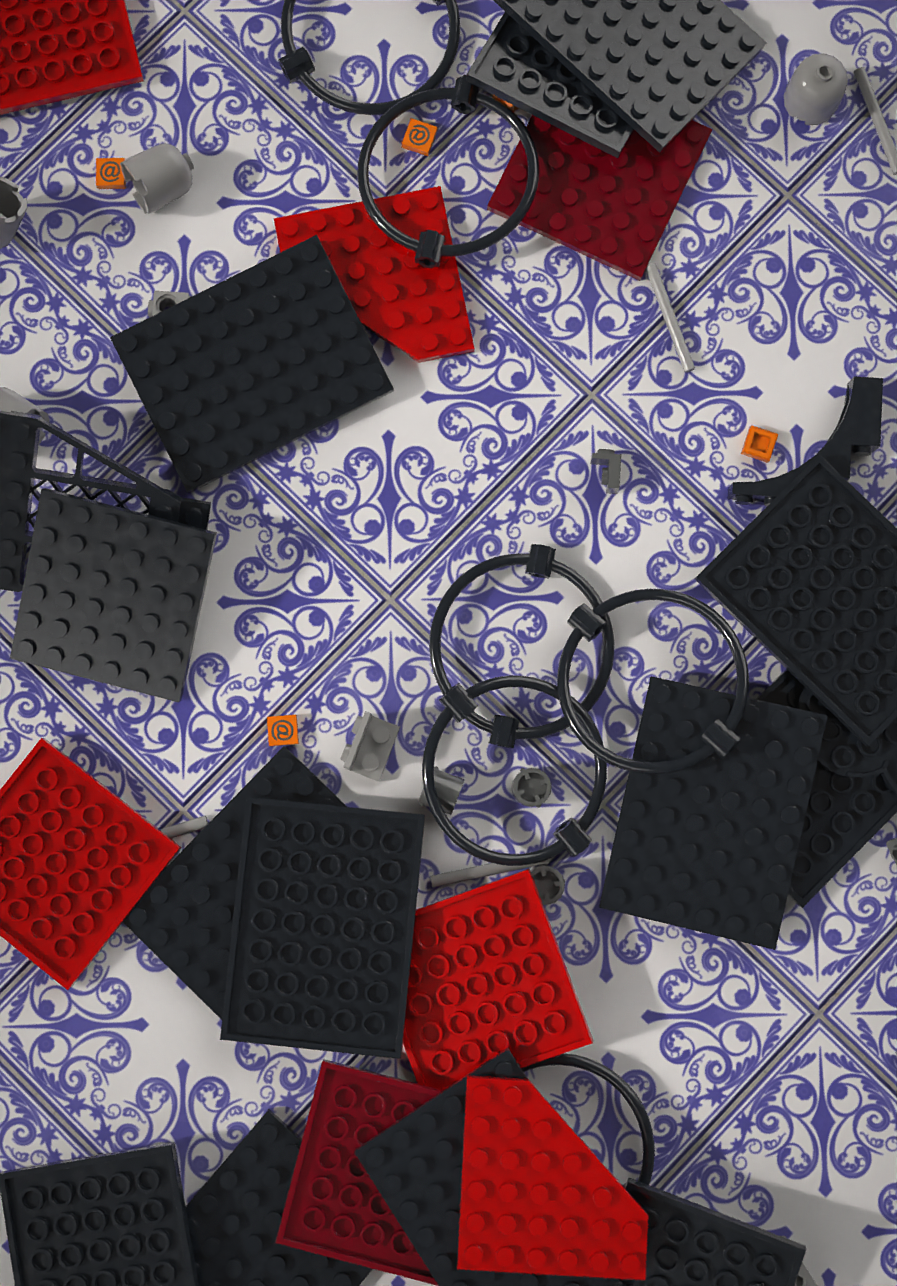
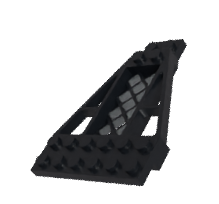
M0 411L1 590L21 592L23 590L27 542H32L33 531H29V524L34 528L35 519L33 517L37 515V510L31 514L32 497L34 495L39 502L40 493L37 488L46 481H49L56 491L67 493L78 485L86 497L93 501H97L95 498L108 490L118 503L115 506L128 510L130 509L125 503L137 495L147 507L141 513H148L151 516L208 530L211 502L182 498L169 489L161 488L46 421L41 415L17 411ZM40 428L45 429L78 449L75 474L36 468ZM84 453L126 476L136 484L83 476ZM35 479H41L40 482L34 485ZM57 482L72 485L63 491ZM87 487L101 490L92 495ZM116 492L130 495L122 500Z

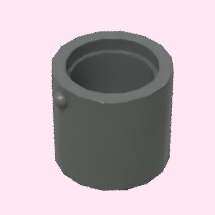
M435 766L434 780L437 795L444 812L451 815L464 779L443 772ZM424 787L418 801L421 807L429 806Z
M521 768L520 773L512 781L511 789L516 801L523 806H536L540 808L541 804L547 801L550 796L552 786L549 777L540 769Z
M549 865L533 867L530 871L543 905H550L558 901L564 892L565 880L557 869Z

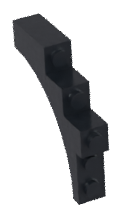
M854 376L847 385L845 405L837 427L824 447L814 457L798 468L777 477L759 481L732 482L728 487L727 499H735V503L745 505L752 504L753 501H764V505L768 506L818 455H821L848 481L850 479L851 451L856 456H869L881 446L884 378Z

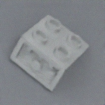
M366 711L363 717L358 715L352 728L353 734H356L352 745L346 744L341 760L345 762L343 768L380 781L400 726L374 717Z

